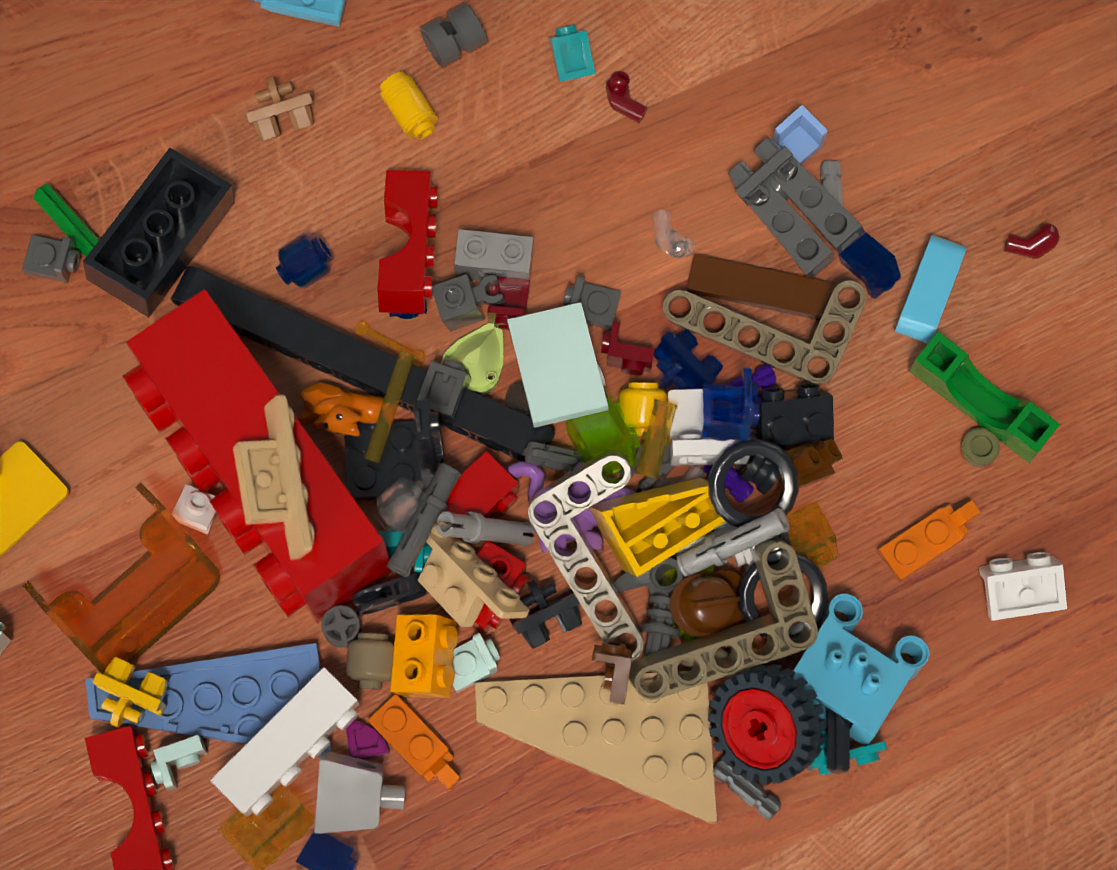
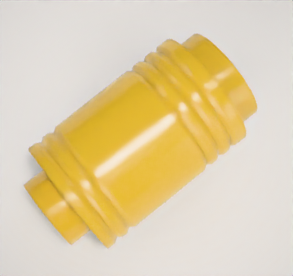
M397 72L381 83L380 96L407 138L422 140L435 131L438 117L410 75H406L404 72Z

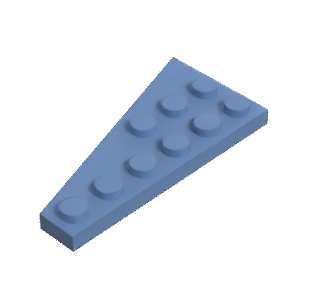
M316 643L134 671L127 685L139 690L147 672L168 681L166 693L162 700L166 708L163 715L159 716L132 704L131 708L141 712L142 716L137 724L125 719L122 725L189 736L199 735L202 738L246 745L321 671L318 646ZM94 678L85 679L90 718L92 720L110 722L113 713L103 709L102 704L106 697L116 702L120 698L97 688L98 686L92 683ZM329 735L327 739L330 741V744L324 751L332 752L331 739Z

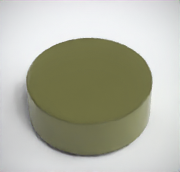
M976 428L969 431L963 438L960 446L961 455L973 467H986L997 458L1000 451V442L997 436L988 429Z

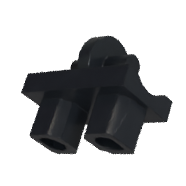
M534 579L527 582L530 593L519 600L526 607L534 603L536 605L529 608L530 611L526 618H509L513 629L522 635L532 649L550 640L543 622L553 617H556L563 632L582 625L580 612L577 607L580 602L571 588L545 600V598L557 593L554 584L551 582L539 588Z

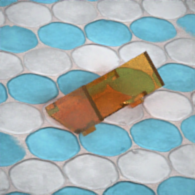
M142 483L138 484L135 488L155 510L142 524L139 532L140 541L147 548L148 552L91 602L83 593L72 590L64 592L49 604L29 581L22 585L47 616L102 674H104L114 657L130 664L136 661L217 588L220 581V573L217 567L168 509Z

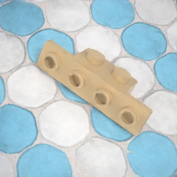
M277 395L264 408L270 440L238 442L233 447L246 525L284 522L290 559L294 560L300 559L312 550L314 530L311 523L308 522L306 514L307 490L305 485L301 484L299 474L301 456L298 446L294 445L292 433L294 425L293 411L287 405L286 395Z
M436 521L426 541L433 550L417 581L461 627H472L484 603L501 619L526 618L530 610L519 600V595L514 590L508 588L497 577V573L493 568L485 565L478 558L474 549L469 544L463 542L458 537L441 536L437 531L436 525L449 526V523Z

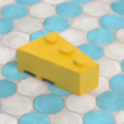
M702 478L598 502L589 507L622 570L635 577L641 576L726 522L716 513L709 499L708 481Z

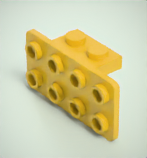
M16 442L0 456V558L69 495L68 488L24 442Z

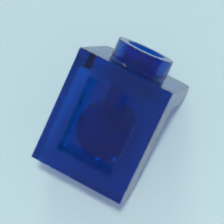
M867 232L838 254L841 264L865 283L868 295L873 299L879 297L883 292L890 290L901 278L895 256Z
M314 831L296 860L298 864L308 870H355L359 861L354 859L357 854L354 848L349 845L347 846L327 833L318 834L314 833Z

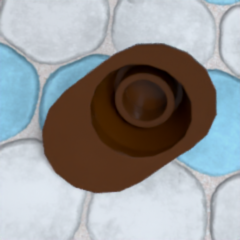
M715 571L694 574L683 578L674 587L670 596V612L674 622L682 631L693 636H707L745 623L739 611L738 602L741 601V597L738 596L737 592L742 576L733 571Z

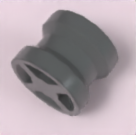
M335 606L329 609L321 621L322 631L327 641L332 646L340 649L347 648L348 643L356 640L358 634L362 633L361 623L356 612L346 606Z

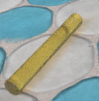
M403 350L399 352L367 449L366 460L375 463L380 462L414 358L412 353Z

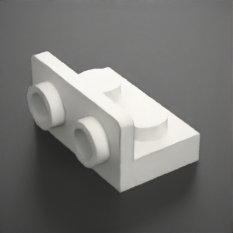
M1047 552L1031 553L1027 555V559L1012 561L1010 558H997L989 561V565L979 567L980 576L985 582L988 617L992 621L1067 609L1063 565Z

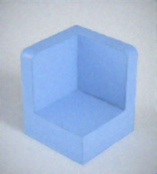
M801 105L775 129L773 141L781 148L786 146L793 154V157L803 165L824 146L828 131Z

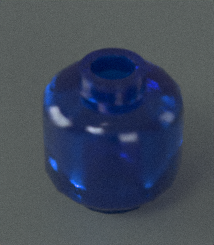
M303 233L278 250L280 264L276 266V270L287 285L293 282L297 287L306 289L330 273V262L333 260V255L320 236L312 237L309 234Z

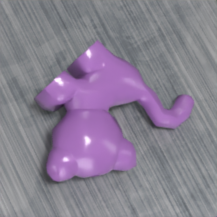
M518 461L508 466L507 472L514 479L521 476H529L531 479L528 489V500L530 503L532 496L543 489L544 471L539 466L528 464L526 461ZM579 462L573 470L584 465L585 463ZM604 474L605 477L612 479L608 475ZM576 481L573 482L570 494L576 499H582L587 497L591 490L587 483ZM623 487L599 502L634 494L635 492ZM542 501L536 505L535 511L542 518H551L556 514L557 508L550 501ZM589 508L574 516L573 518L593 551L604 550L603 539L600 534L592 531L593 527L598 524ZM562 534L556 538L555 543L560 550L567 551V541H575L576 539L572 535ZM539 537L541 551L549 552Z

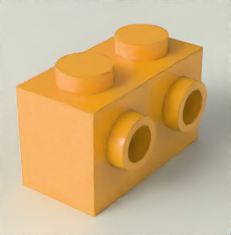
M397 615L390 692L410 698H450L451 686L455 678L453 669L454 648L458 641L456 621L439 615Z

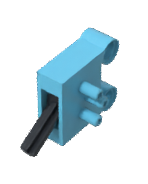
M850 594L837 595L830 601L821 619V628L818 631L816 641L811 647L807 648L793 670L796 672L793 679L796 680L803 677L808 682L804 690L808 692L814 689L818 695L812 700L813 704L822 703L824 712L818 717L826 719L827 725L826 769L835 774L846 773L850 769V737L862 745L868 746L908 681L918 675L929 658L927 644L916 636L901 638L888 657L853 636L851 633L861 620L863 608L860 601ZM840 611L846 614L849 622L840 621L836 618L834 612ZM900 653L911 655L915 664L906 663Z

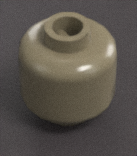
M359 633L356 640L348 643L346 675L351 680L359 681V689L382 690V682L391 681L394 643L388 641V635Z

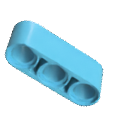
M933 234L931 235L894 332L926 344L931 341L964 258L966 246Z

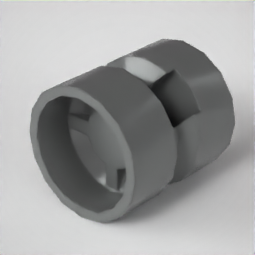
M462 2L446 11L445 19L435 17L419 26L425 45L441 68H445L459 60L463 50L471 53L487 44L485 32L475 13L466 2Z

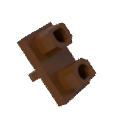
M833 439L826 440L821 444L819 442H810L785 451L791 457L798 471L799 488L835 474L832 465L843 459ZM780 474L778 480L782 485V475Z

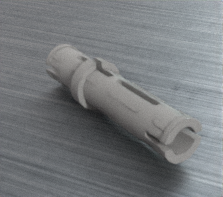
M776 508L774 511L719 537L712 535L705 539L704 544L677 555L679 569L684 576L689 577L714 564L716 566L724 565L729 557L783 532H788L790 530L788 519L781 509Z
M443 512L439 515L437 521L449 522V526L436 525L437 531L441 536L460 537L469 543H478L483 540L529 546L533 542L534 537L523 536V533L535 534L529 522L484 518L482 514L468 512L465 515Z

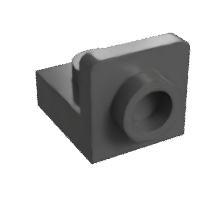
M32 235L22 270L27 275L68 283L71 272L75 273L77 271L80 252L77 251L72 238L63 237L62 241Z
M577 276L575 286L568 285L563 306L581 302L587 325L612 330L621 291L585 283V277Z
M446 359L443 360L442 364L431 361L417 401L429 400L431 411L454 418L465 386L469 387L471 382L469 375L464 372L465 367Z

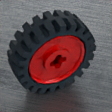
M776 664L754 666L735 674L725 681L715 692L717 696L712 698L710 707L714 709L708 713V721L715 723V725L709 728L710 737H719V740L713 745L717 752L724 749L727 753L721 758L726 765L734 762L733 772L737 775L747 772L745 780L750 782L759 780V783L763 785H768L772 782L774 784L782 783L804 771L820 755L822 751L820 746L825 743L826 734L821 733L827 727L826 719L818 718L824 712L822 703L814 705L812 702L818 695L814 689L808 692L804 690L808 682L803 677L794 680L796 672L789 668L781 671L782 666Z

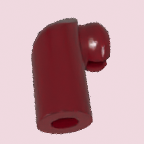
M616 71L612 73L606 83L609 105L616 112L640 123L648 107L631 99L628 85L630 78L625 72Z
M1047 223L1040 226V230L1029 238L1009 234L1004 252L1039 259L1057 246L1060 239L1058 229L1055 225Z

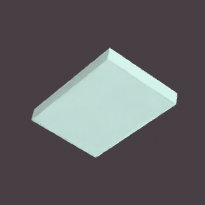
M581 302L507 319L534 428L608 410V403Z

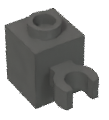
M467 274L433 286V295L441 321L450 332L485 320L481 305L499 306L505 302L502 293L495 296L488 295V289L500 283L497 276L490 275L483 278L476 287Z

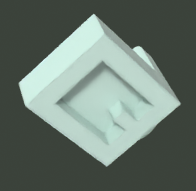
M480 633L473 635V640L454 649L453 669L455 678L453 687L456 693L498 672L495 662L501 658L492 640L483 641Z
M196 735L153 750L156 761L151 762V768L157 784L164 783L165 788L170 791L177 788L171 766L177 765L178 769H184L200 763L199 756L208 754L202 737Z

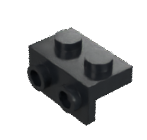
M801 384L797 386V390L785 392L783 388L770 387L762 389L761 394L750 395V404L755 406L757 410V439H762L778 446L826 441L829 439L834 440L833 395L822 390L820 385Z

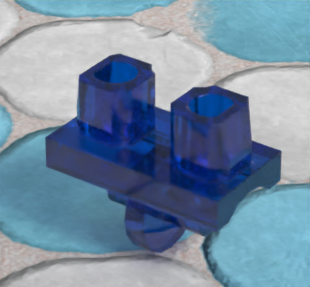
M687 329L675 335L671 331L667 332L662 336L661 343L654 350V357L659 361L656 366L664 374L659 381V385L664 390L672 384L679 390L711 389L717 376L723 369V365L714 356L708 355L700 361L692 353L698 346L697 338Z

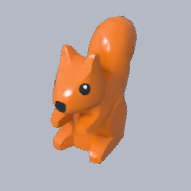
M319 382L301 392L300 398L305 400L304 411L299 416V422L306 424L315 421L313 423L315 429H325L335 434L359 436L360 432L357 428V421L366 424L379 423L389 416L392 407L385 397L346 392L336 386Z

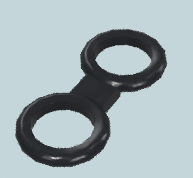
M762 439L741 440L726 448L714 461L708 478L709 499L716 513L730 526L737 528L774 511L776 508L781 509L787 515L794 507L799 492L798 471L791 457L777 444ZM761 455L769 458L777 465L782 475L783 488L779 500L771 509L761 514L747 515L738 512L729 504L725 495L724 481L728 470L736 461L746 456ZM788 532L777 535V537L791 546ZM755 546L750 548L753 563L743 573L737 590L738 596L741 597L738 607L745 622L760 618L754 605V591L757 582L760 580L754 559ZM774 548L769 552L767 556L768 564H776L781 560L783 555L782 548ZM796 553L800 570L806 575L811 585L812 599L810 604L817 625L823 618L828 603L827 582L819 566L806 555ZM796 621L793 623L788 631L789 636L795 637L803 631L804 622ZM766 633L758 634L761 637L767 638Z

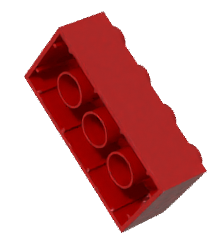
M205 289L126 341L139 365L122 375L123 379L159 433H162L175 423L180 426L178 430L165 439L196 487L200 491L206 492L219 483L224 491L209 500L242 553L246 555L261 544L268 552L266 556L254 563L253 566L287 617L305 606L318 624L329 609L335 606L346 605L352 601L353 594L372 587L393 572L386 567L389 557L383 539L295 415L292 433L294 445H297L300 450L299 474L301 484H304L307 490V504L305 506L307 519L314 530L312 550L300 559L291 560L284 522L246 525L233 447L238 442L270 440L264 408L267 403L280 394Z

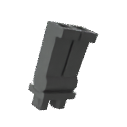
M766 138L754 150L755 154L764 163L757 172L753 173L742 161L729 171L728 175L737 188L735 192L747 206L751 207L806 276L813 279L836 257L830 248L787 202L788 199L795 204L839 255L863 235L865 231L862 225L793 157V154L786 146L781 148L774 141Z

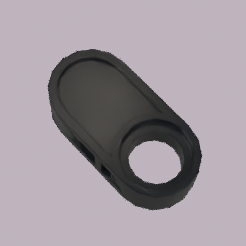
M421 573L394 579L353 594L352 600L356 606L357 615L372 614L426 596L429 592L417 581Z

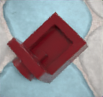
M497 276L500 283L492 286L491 296L502 293L505 302L499 306H488V323L494 324L498 329L509 330L507 319L527 315L530 280Z
M613 321L611 332L604 331L601 353L608 354L607 366L621 368V372L634 376L643 375V372L651 373L655 348L618 343L620 322Z

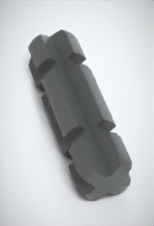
M535 441L529 442L527 448L523 450L525 461L528 464L542 465L546 468L564 472H572L579 462L587 463L590 461V455L587 453L548 444L545 445Z
M721 759L714 767V776L722 783L726 781L729 784L728 788L751 807L755 805L758 808L757 812L765 819H772L781 808V803L771 794L767 796L764 793L766 790L757 782L745 780L746 773L737 775L732 770L735 766L733 762L726 765Z

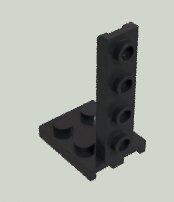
M429 400L413 402L415 421L357 424L360 432L359 436L345 435L346 489L355 501L418 498L421 492L425 493L437 470V464L444 463L443 440L438 412H431Z

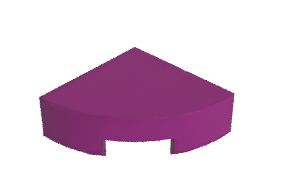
M353 721L346 728L351 757L368 759L390 755L384 739L372 727L358 721Z

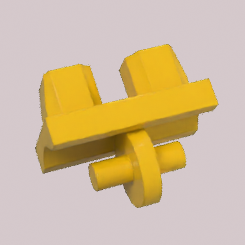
M114 657L104 674L97 672L92 682L98 686L97 688L120 698L116 702L106 697L102 704L103 709L113 713L110 724L119 728L125 719L137 724L142 713L132 709V704L162 716L166 708L162 700L166 693L168 681L147 672L139 690L134 689L127 684L135 670V666Z

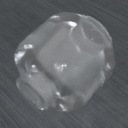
M407 478L397 480L377 497L376 505L378 509L375 510V515L378 521L387 531L405 532L420 503L417 500L420 493H425L428 487L419 480L415 483Z

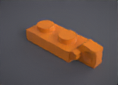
M972 500L956 511L949 504L924 518L879 548L877 552L898 582H901L960 543L963 537L969 534L965 525L977 518L981 512Z
M394 694L367 720L421 778L424 777L430 782L436 776L449 791L461 781L460 777L448 765L454 759L449 753V749L397 694Z

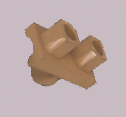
M272 76L265 78L268 89L256 92L255 96L258 103L272 99L273 104L246 113L249 125H254L261 141L280 136L274 118L277 115L288 112L294 131L313 125L309 106L313 104L310 93L281 101L280 96L293 93L291 84L287 82L276 86Z

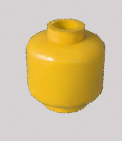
M628 382V388L621 390L619 393V424L623 427L631 428L632 436H651L654 433V428H661L666 424L668 418V395L665 390L659 389V383Z

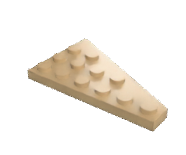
M679 671L678 673L683 674L689 671ZM644 673L641 677L640 685L648 686L653 684L658 674ZM605 676L475 683L476 718L478 724L538 748L572 765L584 768L595 775L605 777L648 798L665 803L676 810H681L695 816L706 823L717 822L712 740L709 732L711 726L708 721V713L710 712L708 683L659 699L649 700L640 696L630 680H628L625 704L609 702L611 690L603 689Z

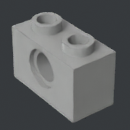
M459 229L454 261L455 277L467 274L470 280L481 281L487 276L495 275L498 277L530 280L534 252L533 237Z

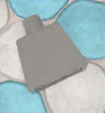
M323 751L319 763L314 833L322 834L377 828L379 826L380 808L404 810L405 786L382 784L384 767L382 764L335 752Z

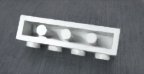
M323 668L210 781L247 818L252 813L258 816L272 803L274 798L271 794L281 784L287 787L300 775L302 770L298 766L309 755L315 759L328 747L330 741L327 737L337 727L343 731L356 719L358 713L355 709L359 706L357 699Z

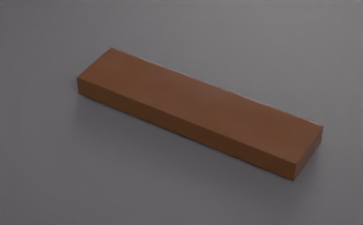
M694 254L687 292L821 320L833 290L838 284Z

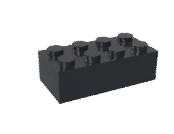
M169 148L84 259L83 265L86 280L149 318L233 206L232 185Z

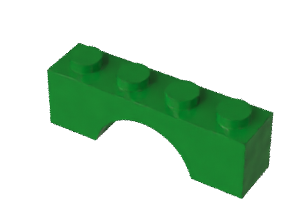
M939 331L918 355L909 371L982 428L992 432L999 441L1029 464L1060 426V423L1031 401L1014 398L994 386L975 368L969 354Z

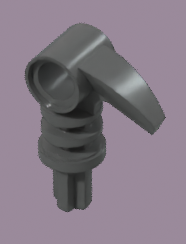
M667 558L639 577L626 572L613 583L619 593L640 587H648L650 591L648 602L654 605L653 609L646 611V615L651 617V623L642 624L641 629L642 633L649 634L645 656L670 648L671 638L677 639L680 636V630L673 627L674 620L670 612V596L674 587L687 576L683 575L677 561L672 558ZM676 569L678 573L677 580L673 585L664 587L662 585L664 573L668 570Z

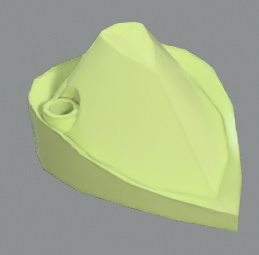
M488 323L462 337L445 352L441 364L446 359L463 365L465 367L464 372L471 378L469 387L465 386L466 389L479 395H486L492 392L498 386L503 370L504 345L502 329H498L494 324Z

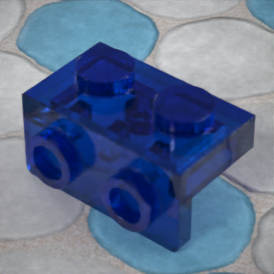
M743 368L741 386L703 383L701 394L702 437L712 438L717 441H727L729 439L749 440L750 426H757L759 419V403H757L758 383L752 382L751 369Z

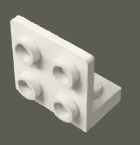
M742 388L670 390L668 392L670 466L713 465L714 461L726 448L741 440H750V438L746 439L745 401ZM749 456L736 461L734 464H747Z

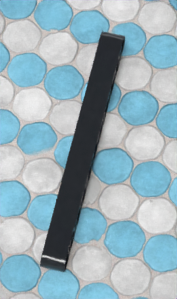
M187 266L170 298L178 307L205 289L237 334L367 393L385 397L390 403L414 413L413 402L418 399L427 374L426 370L199 268ZM464 388L454 418L438 413V420L441 426L518 461H525L523 450L527 448L529 442L535 441L550 445L556 434L547 425L534 428L531 417Z

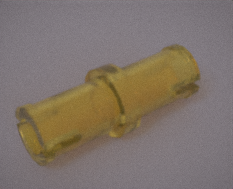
M654 399L647 432L642 433L641 439L644 440L635 473L659 479L666 446H671L672 439L669 438L678 405Z

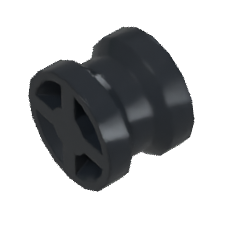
M761 455L749 456L747 464H743L738 478L744 482L750 481L754 483L757 491L764 495L773 487L781 473L777 465L769 458Z

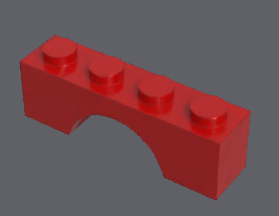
M386 170L384 190L385 222L403 230L408 235L409 241L397 253L379 259L377 284L379 312L424 314L425 298L432 299L433 276H427V268H434L435 246L429 245V238H436L437 218L431 215V208L438 209V186H431V171Z
M128 726L86 737L85 743L93 776L98 780L120 785L128 794L133 806V823L130 832L121 845L110 852L114 870H175L170 848L163 849L160 834L166 832L161 810H154L152 796L157 794V788L153 773H146L143 758L149 756L144 735H137V731L133 727Z

